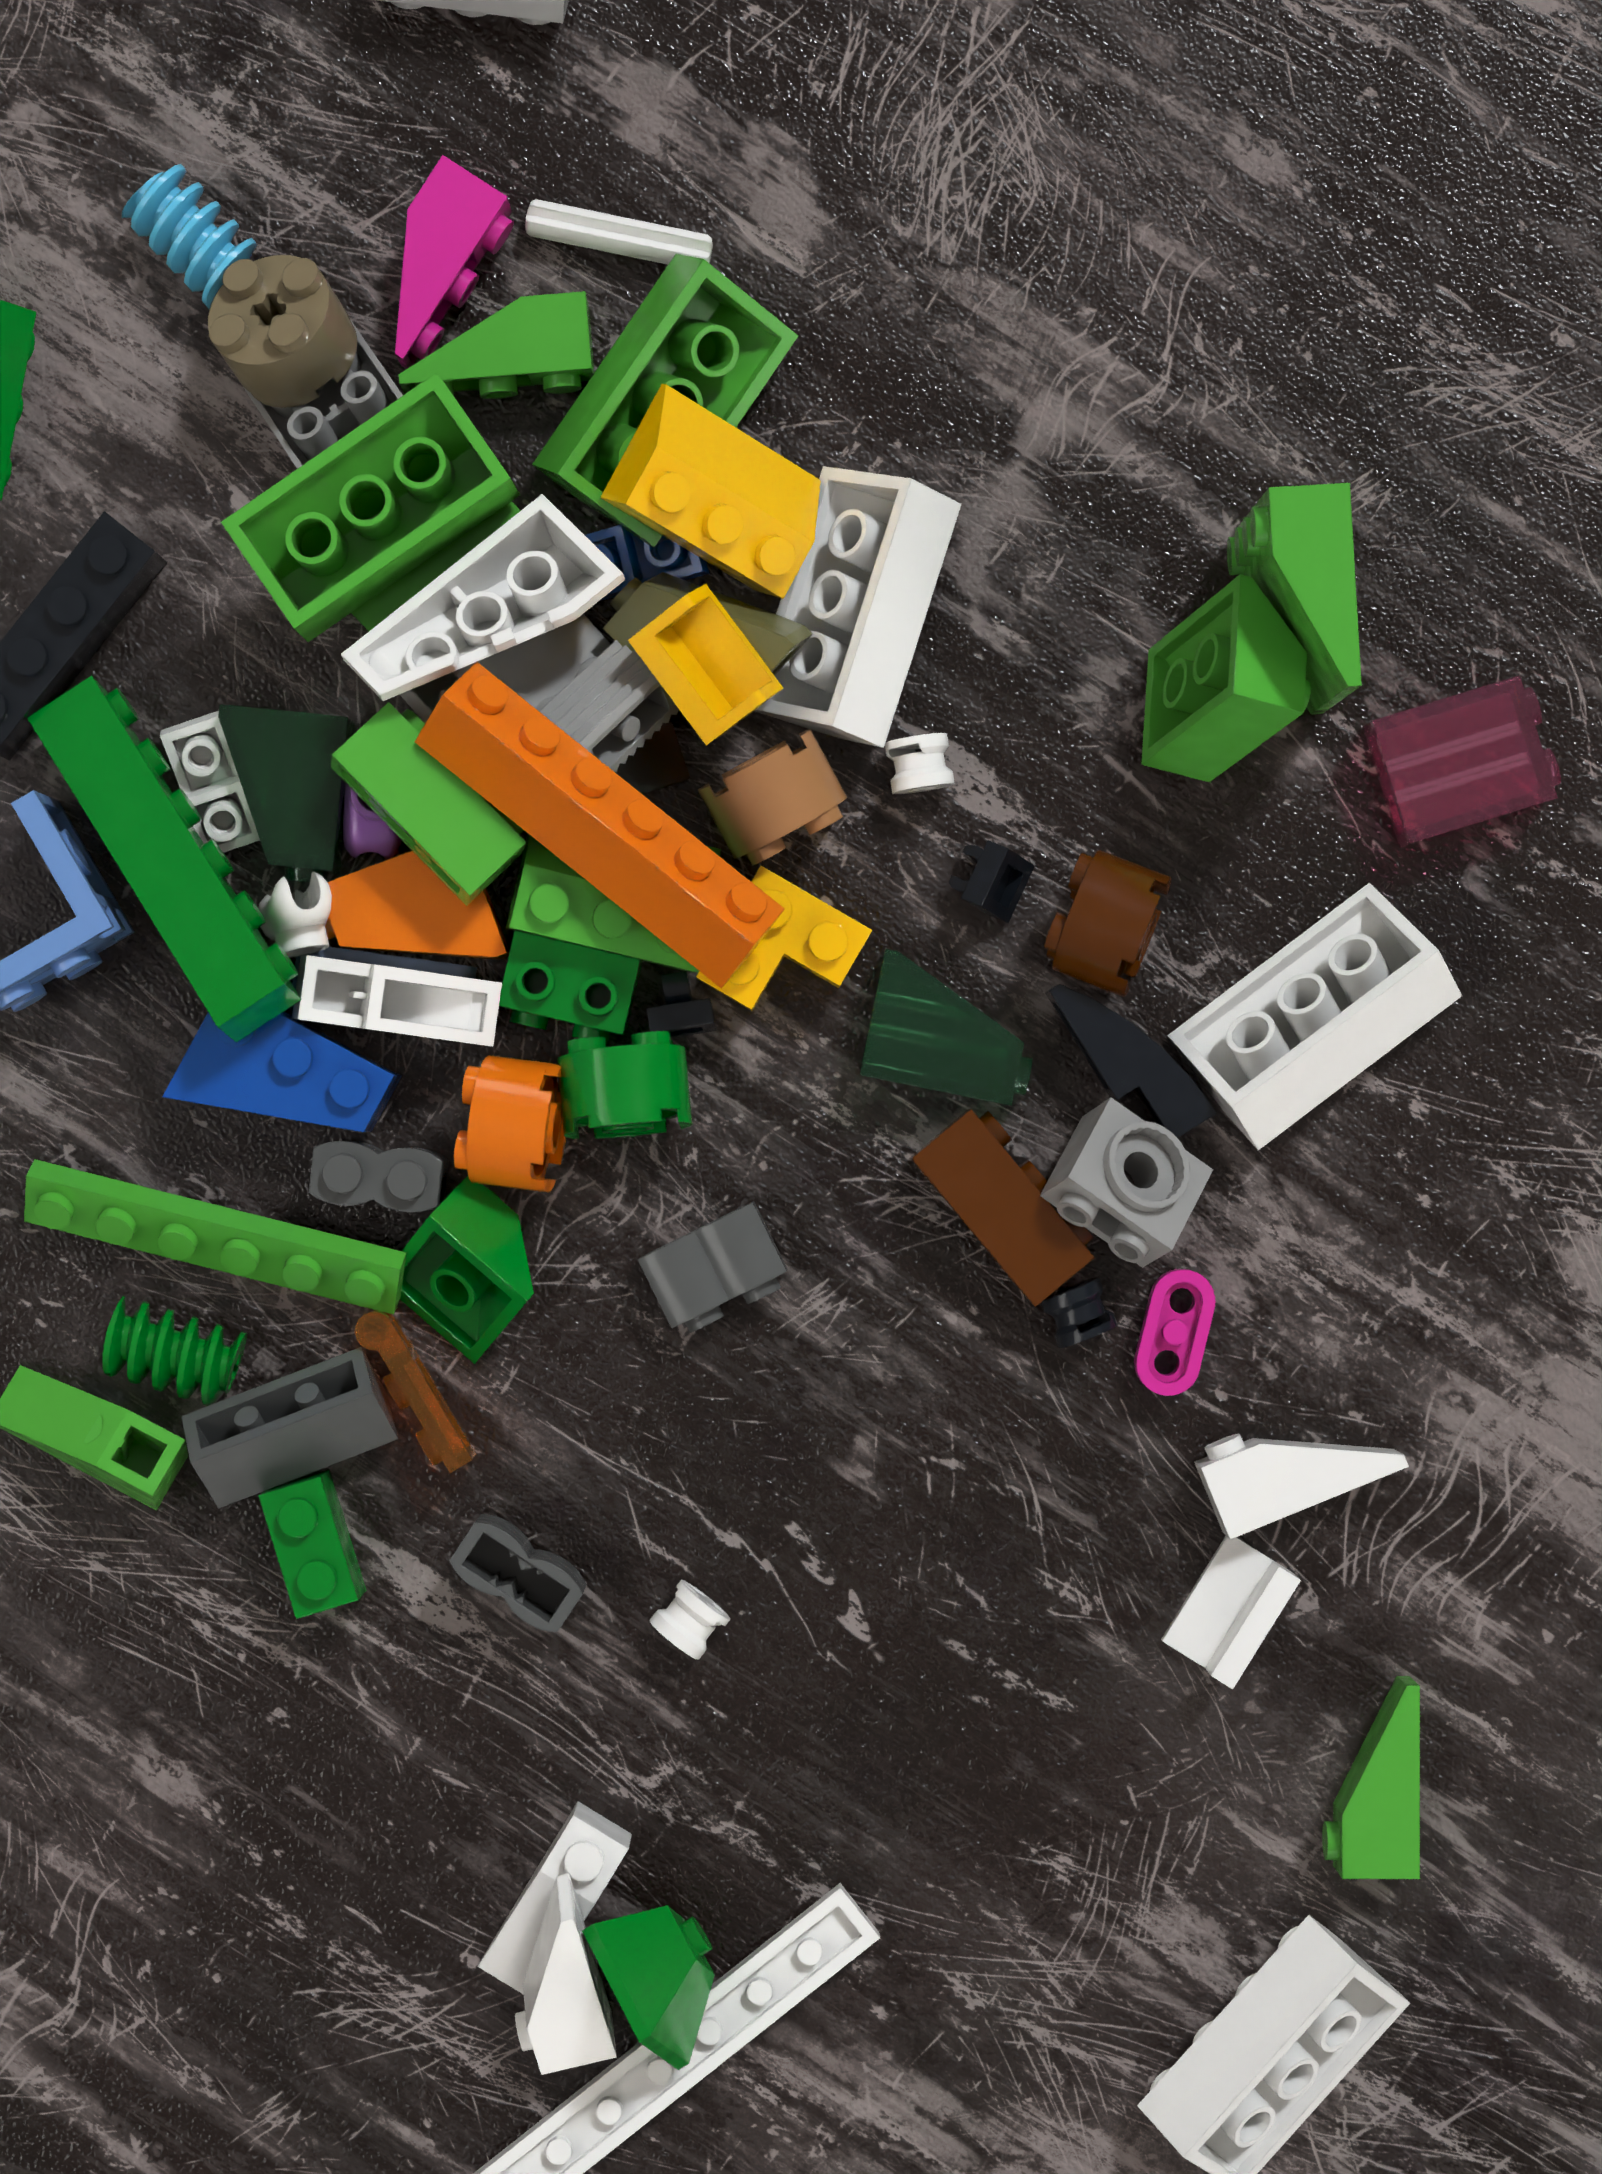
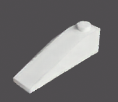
M541 494L341 653V656L382 701H385L576 620L625 580L623 572Z

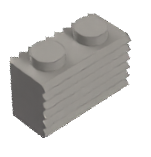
M617 640L608 646L598 657H591L584 661L579 667L576 677L554 698H546L536 707L539 712L614 772H617L619 764H626L628 755L634 756L637 747H643L645 739H652L654 731H660L662 723H669L671 715H677L679 710L635 650L631 651L627 645L622 647Z

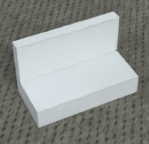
M1225 1536L1161 1640L1204 1667L1212 1677L1233 1689L1301 1580L1293 1572L1237 1537L1229 1539Z

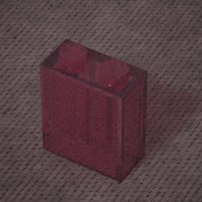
M1520 675L1382 717L1363 726L1400 848L1538 806L1558 798L1554 786L1561 784L1559 766L1550 748L1543 750L1535 726L1542 723L1540 705L1534 690L1531 687L1524 689Z

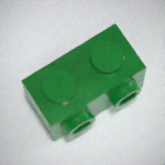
M515 930L502 983L499 1006L512 1009L509 1022L547 1030L549 1018L574 1024L573 1037L606 1038V1044L609 1045L611 1033L626 1036L643 962L640 959Z

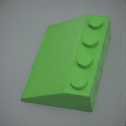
M1350 483L1269 487L1255 506L1251 508L1248 515L1243 518L1240 525L1235 528V537H1228V571L1230 576L1243 574L1254 579L1307 652L1306 679L1309 680L1311 686L1307 709L1310 714H1323L1362 686Z

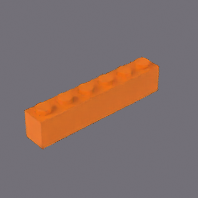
M478 662L441 696L415 740L417 745L721 989L751 955L785 910Z

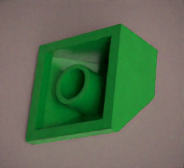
M468 1176L429 1215L402 1250V1252H406V1261L400 1300L474 1364L534 1294L519 1215L507 1206L496 1193L489 1190L483 1184L472 1183Z
M666 1905L594 1923L582 1930L639 2043L677 2070L688 2065L715 1976L705 1957V1954L712 1950V1946L697 1920L693 1916L685 1920Z

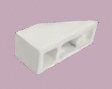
M1234 1434L1205 1447L1207 1457L1194 1462L1222 1532L1229 1539L1409 1467L1404 1454L1395 1449L1252 1438L1243 1442L1240 1434Z
M577 1801L479 1962L478 1967L524 1995L523 1982L556 1877L565 1874L570 1875L583 1920H585L627 1853L632 1834Z
M569 1874L556 1877L523 1982L525 2011L515 2013L517 2034L523 2052L533 2049L541 2075L617 2057L612 2011L595 1956L582 1932L586 1927Z

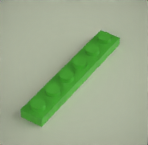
M34 1159L26 1175L24 1222L393 1315L401 1297L406 1252Z

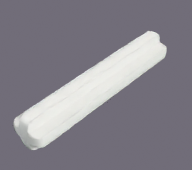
M538 199L530 202L525 219V230L531 237L667 265L675 254L701 258L710 263L713 242L708 234Z

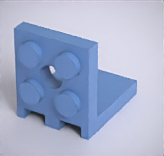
M35 790L11 804L76 917L0 961V1011L11 1007L13 1012H17L34 1004L47 995L43 985L55 978L66 975L69 980H73L91 971L103 962L98 953L134 933L133 928L60 802Z

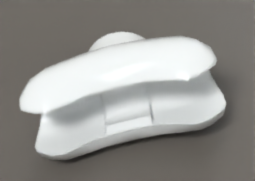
M312 872L309 887L304 893L295 890L294 901L286 878L282 876L275 884L272 895L269 896L267 894L259 903L258 909L266 921L265 924L260 926L267 937L275 940L283 948L289 958L316 953L329 947L325 928L332 903L329 884L322 875Z

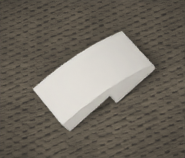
M219 710L161 730L160 738L179 787L188 796L202 819L193 827L205 844L213 839L224 853L264 839L265 835L253 797L222 711Z

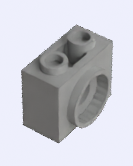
M1110 1097L1082 1116L1040 1196L1054 1205L1060 1216L1076 1226L1085 1227L1108 1243L1110 1250L1116 1256L1125 1261L1137 1263L1143 1268L1173 1250L1213 1169L1186 1151L1179 1139L1167 1128L1153 1122L1144 1121ZM1124 1170L1131 1175L1134 1185L1128 1181Z

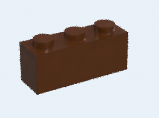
M968 1109L910 1158L1029 1302L1036 1307L1095 1258L1085 1246L1094 1237L1085 1227L1076 1226L1062 1218L1052 1205L1040 1196L1047 1180L1029 1160L1019 1167L1003 1147L1011 1142L1012 1139L993 1115L987 1111L978 1118L972 1109Z

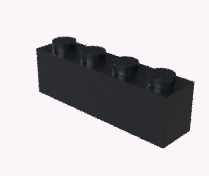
M105 511L0 641V756L7 760L12 759L34 731L27 718L67 690L168 563Z

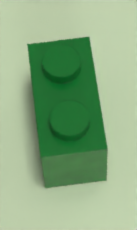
M330 1469L286 1482L265 1490L258 1495L296 1619L358 1601L367 1590Z

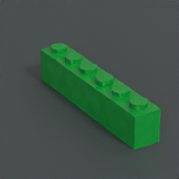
M91 675L27 718L217 1027L237 1043L302 1000L290 982L291 979L299 975L294 964L277 942L268 947L257 929L266 923L262 913L245 890L236 895L225 878L234 872L230 862L213 839L205 844L193 827L202 821L198 811L181 788L173 793L171 792L162 777L163 774L170 770V767L150 738L140 742L130 725L138 721L139 718L123 693L118 688L108 693Z

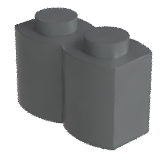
M360 1141L323 1143L313 1148L309 1193L319 1200L335 1205L350 1206L375 1200L380 1205L392 1210L422 1212L438 1207L445 1200L449 1160L435 1151L418 1147L382 1151L371 1144Z
M754 1201L637 1259L671 1328L685 1323L690 1333L722 1318L724 1314L719 1305L742 1294L748 1305L781 1288L777 1276L788 1270Z
M481 1514L449 1560L456 1573L467 1584L483 1593L503 1596L510 1609L521 1620L537 1629L548 1632L559 1631L583 1595L587 1585L580 1572L570 1562L552 1552L533 1549L530 1541L522 1531L510 1522L493 1515Z

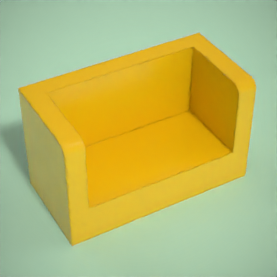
M707 584L683 596L628 640L706 746L783 689V686Z

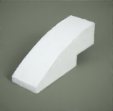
M301 955L296 991L302 1000L294 1004L292 1019L492 1047L494 1045L502 988L501 982L310 955Z

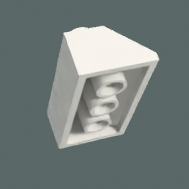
M823 466L819 477L821 483L815 540L784 599L781 598L776 615L805 625L813 634L775 675L783 689L754 711L840 739L884 748L961 504L911 478Z
M1368 883L1167 1036L1224 1113L1257 1150H1260L1458 1000L1462 994L1440 951L1375 887Z
M1308 1915L1299 1926L1290 1929L1282 1937L1276 1952L1258 1972L1248 1976L1239 1985L1235 1997L1213 2021L1208 2022L1199 2029L1193 2039V2044L1171 2068L1166 2069L1156 2077L1151 2085L1150 2092L1137 2106L1185 2159L1210 2174H1257L1408 2007L1410 2002L1334 1933Z

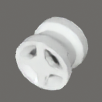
M947 733L916 735L885 743L886 756L894 761L896 773L890 781L892 794L929 791L955 784L953 771L945 766L944 752L949 747ZM915 749H921L922 752H915Z
M681 1579L676 1585L678 1590L675 1593L676 1597L666 1609H658L649 1621L659 1633L677 1648L692 1658L699 1660L707 1650L706 1640L715 1630V1626H726L730 1621V1617L703 1592Z

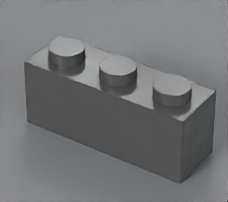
M362 1347L181 1416L190 1463L218 1508L398 1439L387 1393Z

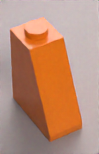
M413 851L327 882L332 894V903L325 928L328 939L336 937L340 947L355 950L495 960L509 957L510 950L487 888L466 906Z

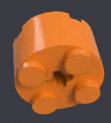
M491 1055L485 1057L481 1067L468 1066L463 1079L462 1102L471 1106L467 1131L460 1130L456 1138L454 1148L455 1168L467 1170L468 1177L472 1183L551 1192L556 1180L544 1178L549 1163L561 1165L566 1143L563 1130L560 1092H558L557 1077H561V1066L554 1063Z

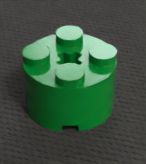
M668 1031L631 1035L632 1045L612 1047L606 1045V1038L587 1037L567 1041L568 1054L557 1059L558 1064L561 1066L559 1084L564 1137L579 1139L578 1126L594 1128L595 1139L667 1132L666 1119L678 1117L681 1129L692 1126L685 1047L674 1045Z

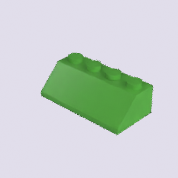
M675 254L532 465L578 500L615 524L622 525L628 532L650 546L655 547L663 536L662 534L600 497L661 384H667L729 424L737 427L798 338V335L706 260Z
M436 372L224 519L221 523L292 627L307 642H310L519 497L520 493Z

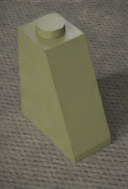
M664 572L643 583L636 577L612 600L610 605L617 612L602 629L615 641L617 640L622 647L627 645L633 651L634 648L628 642L632 636L683 596L700 586ZM712 591L774 676L813 634L803 624Z

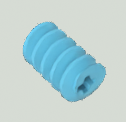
M178 164L165 172L154 175L140 187L126 203L122 210L121 218L132 217L131 228L138 236H149V247L157 255L167 254L166 264L174 273L186 272L184 283L192 292L203 291L202 302L210 310L216 293L223 285L222 278L225 270L232 263L240 259H250L257 243L250 238L234 246L231 241L240 227L239 224L233 219L217 228L213 223L222 209L221 205L214 201L199 209L196 203L200 199L204 188L197 182L181 190L178 186L185 176L186 169L182 164Z

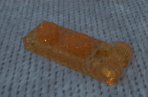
M377 1310L364 1314L358 1319L355 1326L356 1339L362 1347L368 1350H378L391 1372L383 1377L384 1383L397 1406L402 1411L411 1406L423 1429L415 1434L430 1462L436 1466L443 1461L449 1473L472 1461L477 1455L398 1319L393 1314Z

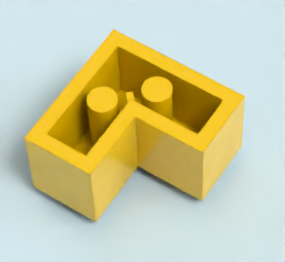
M760 866L751 882L785 910L722 989L700 971L696 978L751 1011L755 1008L784 957L839 988L872 930L765 867Z

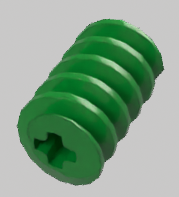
M122 1296L107 1328L102 1350L103 1371L105 1375L116 1376L127 1363L129 1382L139 1384L152 1370V1386L154 1390L160 1392L165 1391L176 1377L177 1394L179 1398L183 1399L190 1398L199 1385H201L202 1403L205 1406L216 1403L224 1392L226 1394L229 1393L243 1357L247 1333L241 1331L229 1347L224 1345L223 1325L216 1324L209 1335L203 1339L199 1337V1318L192 1316L180 1332L174 1329V1310L167 1309L160 1320L154 1324L150 1322V1303L143 1301L131 1317L125 1315V1296Z

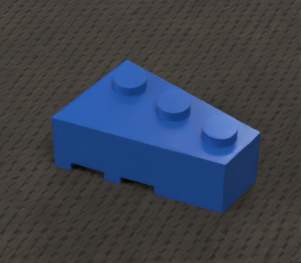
M208 1012L162 1097L347 1130L372 1132L402 1076L297 1019H292V1016L284 1012L237 1043L217 1027Z

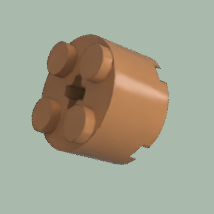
M811 729L799 733L804 743L803 746L791 751L786 741H783L722 774L724 778L722 780L726 787L714 793L709 783L698 789L701 798L734 858L747 855L751 864L756 865L785 849L786 845L782 837L804 825L809 835L843 817L838 804L843 802L847 795Z

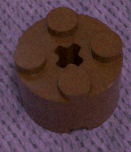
M1098 850L1094 857L1081 853L1068 884V889L1071 890L1070 899L1074 900L1068 916L1057 912L1044 944V948L1047 949L1046 957L1053 959L1052 969L1125 997L1129 991V982L1121 977L1123 973L1134 978L1136 977L1162 912L1156 909L1161 896L1155 894V891L1167 895L1172 878L1102 850Z

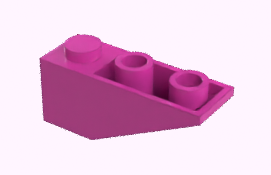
M444 155L441 156L407 211L395 355L401 366L405 369L414 365L417 358L422 360L436 350L445 331L439 324L452 304L458 308L465 304L479 280V275L474 272L477 265L487 251L494 255L500 250L514 224L508 218L512 210L506 195Z

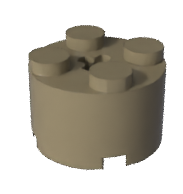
M274 255L256 261L240 259L232 263L225 270L222 278L223 285L216 293L209 310V337L239 382L254 398L262 404L272 407L288 408L301 406L320 397L316 390L325 385L332 377L338 383L347 374L356 354L357 333L348 313L315 262L308 258Z

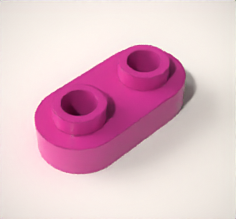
M1189 1269L1170 1270L1155 1281L1149 1295L1135 1352L1134 1367L1142 1384L1152 1392L1160 1395L1173 1396L1186 1391L1194 1384L1200 1371L1216 1300L1211 1284L1197 1272ZM1185 1288L1192 1295V1304L1184 1312H1175L1170 1306V1296L1175 1290ZM1164 1350L1173 1351L1177 1357L1176 1368L1168 1374L1159 1373L1154 1365L1156 1356Z

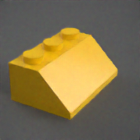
M661 384L600 498L753 590L784 599L815 540L821 480L667 384Z

